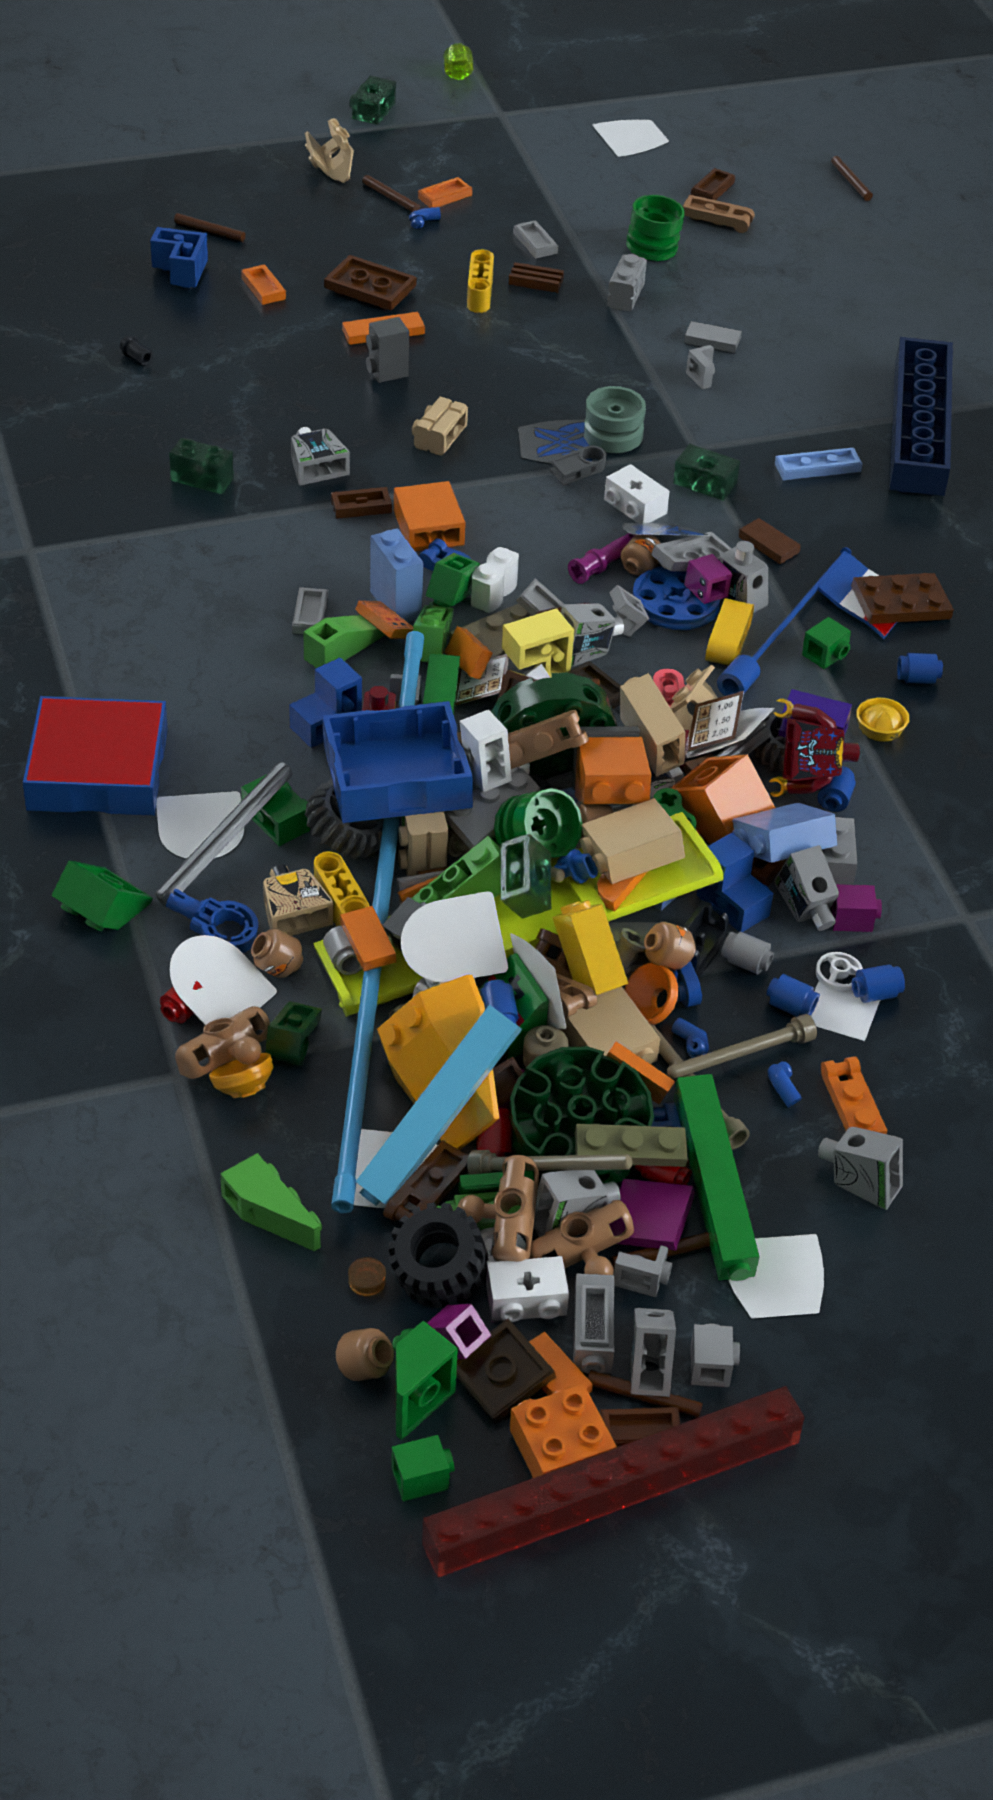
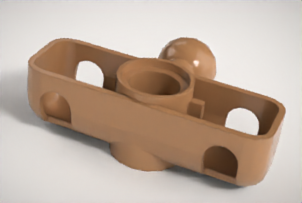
M251 1006L231 1018H220L209 1022L203 1028L204 1033L184 1043L177 1049L175 1059L180 1074L194 1079L207 1074L222 1064L236 1059L246 1065L255 1063L260 1058L262 1052L260 1042L267 1039L268 1026L270 1024L267 1014L261 1008ZM254 1030H263V1032L257 1035ZM208 1057V1063L205 1066H200L199 1062Z
M512 1155L507 1157L502 1163L503 1177L500 1179L499 1192L495 1196L494 1204L484 1203L478 1196L467 1195L457 1205V1207L465 1210L467 1217L472 1216L476 1224L483 1218L495 1219L493 1233L495 1245L492 1248V1256L496 1262H521L525 1259H530L539 1170L531 1158L524 1155ZM525 1168H534V1181L524 1176ZM513 1206H521L517 1212L508 1214L509 1209ZM517 1233L526 1238V1251L516 1246Z
M613 1200L610 1204L602 1208H595L587 1213H570L563 1218L560 1226L546 1232L544 1236L532 1240L530 1259L542 1258L543 1255L555 1250L557 1256H562L564 1269L584 1260L586 1263L584 1274L613 1275L614 1268L610 1260L606 1257L598 1256L597 1253L632 1236L634 1225L631 1214L626 1205L620 1200ZM622 1218L625 1224V1231L618 1236H613L609 1224ZM585 1234L582 1237L574 1238L576 1235Z

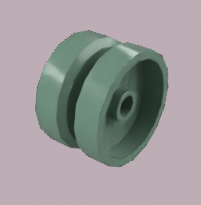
M607 386L591 392L586 399L584 439L590 446L601 447L607 453H623L638 447L643 440L644 433L643 422L645 420L646 403L643 397L634 390L621 386Z

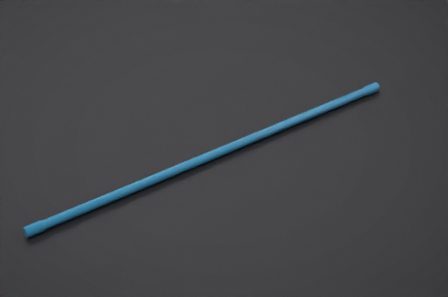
M411 631L406 635L405 661L398 708L415 705L419 665L424 646V635L418 631ZM400 817L384 818L372 905L381 924L388 919ZM382 967L364 971L339 1164L337 1176L334 1180L331 1208L338 1213H349L353 1210L355 1175Z

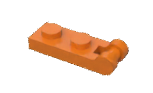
M856 1056L844 1059V1062L835 1063L833 1060L822 1062V1078L845 1130L847 1131L848 1128L854 1126L887 1134L888 1130L861 1073L858 1058ZM840 1076H847L848 1080L840 1081Z

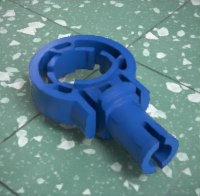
M177 888L173 890V893L170 894L167 900L166 907L190 919V929L200 935L215 936L227 941V936L218 933L215 928L216 926L223 924L225 921L232 920L241 926L244 925L241 934L232 936L230 943L242 953L252 948V944L257 937L258 919L248 906L235 901L219 902L211 897L199 901Z

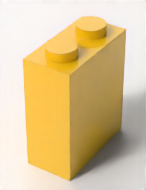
M587 900L560 907L562 914L553 916L552 919L573 980L590 986L596 995L629 984L603 905H591L590 901Z

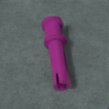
M627 533L601 549L588 550L585 556L580 559H572L568 563L569 575L576 583L583 584L589 580L591 575L603 573L608 564L621 558L622 549L635 535Z

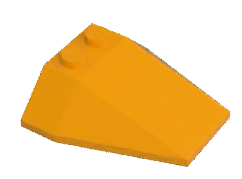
M464 975L417 993L377 1028L393 1076L413 1104H415L485 1011L484 1003L472 975ZM493 1069L441 1136V1142L443 1140L461 1150L500 1119Z

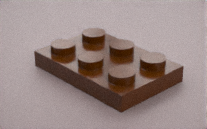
M349 255L324 278V288L388 310H392L417 284L416 276Z
M935 573L853 577L851 587L869 624L952 618L954 609Z

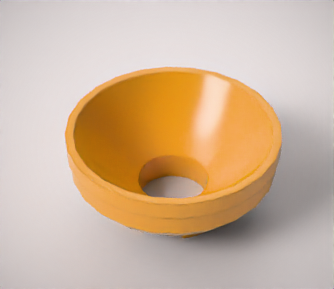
M261 1053L260 1058L255 1063L249 1065L242 1064L237 1059L225 1063L209 1073L210 1081L215 1089L231 1095L233 1099L256 1094L259 1090L266 1087L265 1083L269 1079L274 1067L270 1053Z

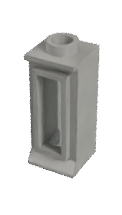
M576 1273L573 1363L581 1372L587 1374L590 1373V1370L612 1374L614 1358V1275Z

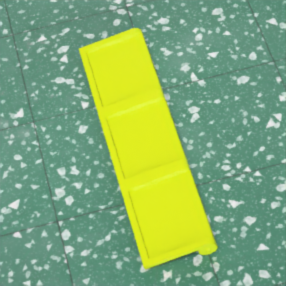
M680 812L670 817L681 829L685 858L648 871L615 912L606 908L598 895L597 882L601 876L599 873L595 878H589L586 882L579 884L571 876L564 878L562 882L558 883L518 870L521 877L494 898L506 959L514 954L510 933L522 938L534 948L539 941L536 937L540 928L558 935L552 917L562 914L560 909L562 906L587 900L590 901L591 905L602 904L607 920L610 922L723 881L721 865L684 813ZM582 848L577 849L584 854ZM559 857L540 863L554 867ZM323 940L313 943L337 991L340 1001L339 1007L343 1009L346 1017L358 1013L363 969L352 975L342 974L334 968L323 945ZM395 947L393 948L396 952V963L382 966L377 1006L413 993L416 984L423 978L410 968L404 959L402 951Z

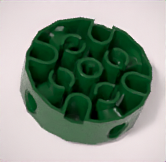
M567 672L551 673L552 678H542L534 682L533 678L518 682L498 699L491 711L507 729L508 733L571 710L577 711L580 718L578 721L580 727L617 726L615 714L605 690L589 678ZM566 727L560 728L563 737L569 735ZM573 748L530 762V774H538L542 776L543 780L572 771Z
M588 1046L560 1047L536 1057L517 1079L508 1107L509 1118L513 1128L512 1150L515 1155L524 1156L576 1155L574 1133L576 1124L652 1126L654 1120L651 1092L639 1073L623 1061L621 1064L611 1057L604 1056V1051ZM632 1165L630 1169L595 1170L603 1184L609 1182L618 1183L623 1181L635 1169L636 1165ZM539 1171V1180H541L542 1174L557 1171Z

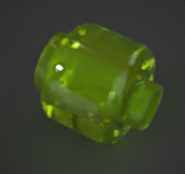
M455 43L444 51L443 64L446 75L456 80H462L472 73L474 69L473 54L469 47L461 43Z

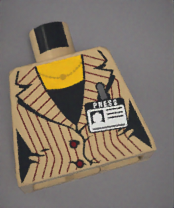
M283 864L271 869L270 877L263 881L264 906L270 929L276 928L293 936L333 925V901L309 870L300 869L290 872L288 867Z

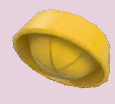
M877 697L867 699L860 703L856 709L860 730L865 736L876 741L886 742L898 738L909 723V713L906 708L889 698Z

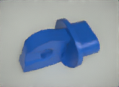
M572 849L567 856L559 857L554 865L555 868L564 870V878L571 876L579 884L586 882L589 878H595L598 874V869L592 856L589 853L582 854L577 849Z

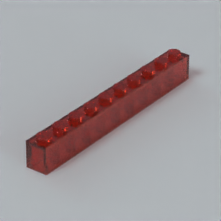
M786 1386L423 1518L422 1545L439 1578L799 1443L805 1417Z

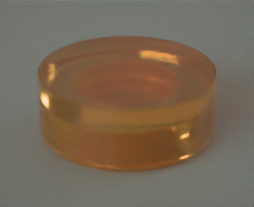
M363 1257L355 1260L348 1270L349 1286L360 1295L370 1296L377 1294L384 1288L386 1283V1269L384 1265L372 1257Z

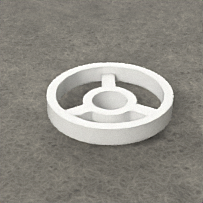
M830 952L818 960L816 976L829 989L847 991L852 989V983L836 984L834 982L836 979L847 978L849 974L856 975L857 970L863 969V967L855 957L847 953ZM827 960L831 963L829 969L831 976L828 980L820 971L821 964ZM836 967H843L844 970L837 969Z

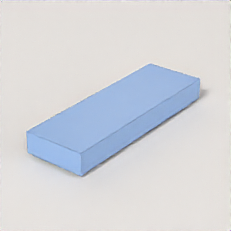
M854 448L779 455L775 457V466L782 480L861 472L863 465Z

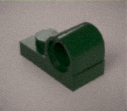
M289 1001L268 1026L265 1053H270L274 1060L301 1066L307 1054L310 1034L321 1020L322 1009Z

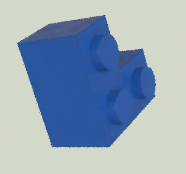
M156 227L150 240L152 267L170 271L171 285H178L183 288H196L208 261L207 233Z
M341 657L316 668L315 693L289 704L290 728L310 748L323 743L322 715L362 711V677Z
M730 833L709 845V849L721 865L724 879L723 881L698 889L696 895L701 900L711 903L712 909L720 916L725 912L729 919L728 923L737 931L744 932L770 916L773 892L751 875L755 851L749 844L743 842L734 833Z

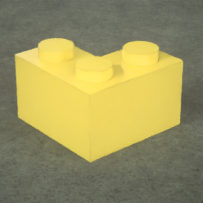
M555 608L504 624L502 649L519 670L542 664L550 678H552L551 673L571 671L574 629L559 610Z

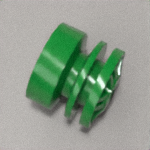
M644 195L637 198L632 206L631 224L629 225L626 246L630 252L638 257L654 261L668 260L674 257L678 250L680 231L682 230L685 216L684 208L674 199L661 195Z
M550 788L508 798L501 804L495 815L494 831L497 843L504 852L532 861L565 856L574 849L581 838L583 822L580 809L574 799L562 790Z

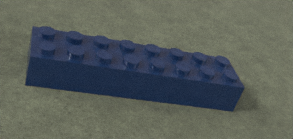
M900 337L895 362L889 490L903 493H922L930 496H945L951 464L953 342Z

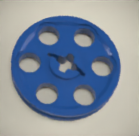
M664 567L653 568L642 573L634 583L632 594L641 600L649 617L648 622L673 630H690L707 625L717 616L721 599L703 604L684 583L680 582L685 580L686 572L670 571ZM651 581H661L664 584H655ZM643 596L652 597L653 600H646V599H643L642 597H643ZM691 611H696V612H699V613H701V614H700V615H693V614H691V613H689V612H691ZM660 612H669L673 615H663Z

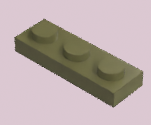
M576 1124L575 1127L576 1155L629 1154L632 1158V1165L685 1167L688 1160L685 1127Z

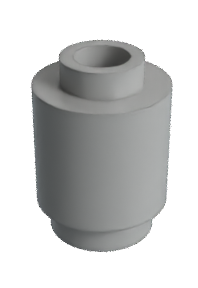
M342 926L329 930L324 936L323 945L334 968L344 975H352L359 972L362 967Z
M730 932L724 942L721 956L727 958L728 963L758 975L762 969L768 970L772 963L774 952L770 951L771 944L743 932L738 934Z

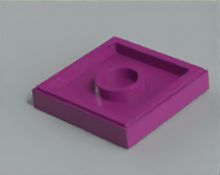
M623 1179L619 1190L620 1201L626 1205L631 1214L634 1233L629 1238L616 1244L658 1249L664 1246L668 1247V1250L676 1251L695 1197L694 1187ZM622 1218L609 1224L613 1236H618L625 1231V1224Z

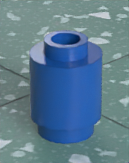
M907 653L906 656H899L898 680H905V683L935 684L937 678L942 677L943 662L938 660L937 654Z
M842 766L841 775L833 776L831 783L819 790L817 798L823 808L832 812H840L847 808L856 785L854 773L849 768Z
M887 964L857 970L856 976L852 978V990L855 997H860L863 1003L895 998L898 993L904 992L905 979L899 966L892 967V965Z
M782 974L779 979L775 977L772 979L766 996L770 997L769 1004L797 1017L803 1014L811 1016L818 1004L820 994L813 991L814 987Z
M503 980L487 982L479 991L485 1010L490 1004L516 1024L519 1016L513 986L505 983Z

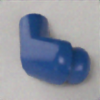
M439 207L422 208L413 211L409 215L411 226L415 229L422 228L425 223L424 221L441 219Z
M679 1017L674 1022L671 1031L686 1040L688 1055L694 1058L707 1054L709 1051L707 1033Z
M781 1061L769 1067L768 1078L785 1105L791 1107L798 1103L802 1096L789 1079L793 1074L791 1066L787 1062Z

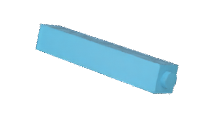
M489 1004L356 1180V1183L363 1187L359 1192L363 1197L376 1206L380 1201L383 1204L389 1202L420 1166L522 1029Z

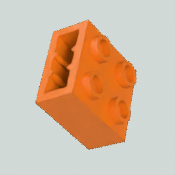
M584 1383L574 1387H562L553 1394L536 1400H524L516 1407L511 1408L510 1432L541 1494L614 1468L617 1446Z

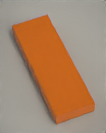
M412 312L342 322V331L348 344L353 345L366 343V335L369 334V323L400 317L409 330V336L425 334V325L419 313Z

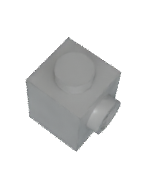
M713 1323L705 1325L694 1324L691 1340V1385L730 1387L733 1365L738 1366L740 1358V1343L733 1342V1327L720 1326Z

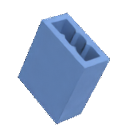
M398 528L371 535L370 592L377 601H381L406 622L416 620L422 610L423 561Z
M794 803L733 819L734 830L732 833L743 842L749 844L755 851L754 857L771 863L788 859L790 854L820 845L822 849L837 846L835 814L805 804Z

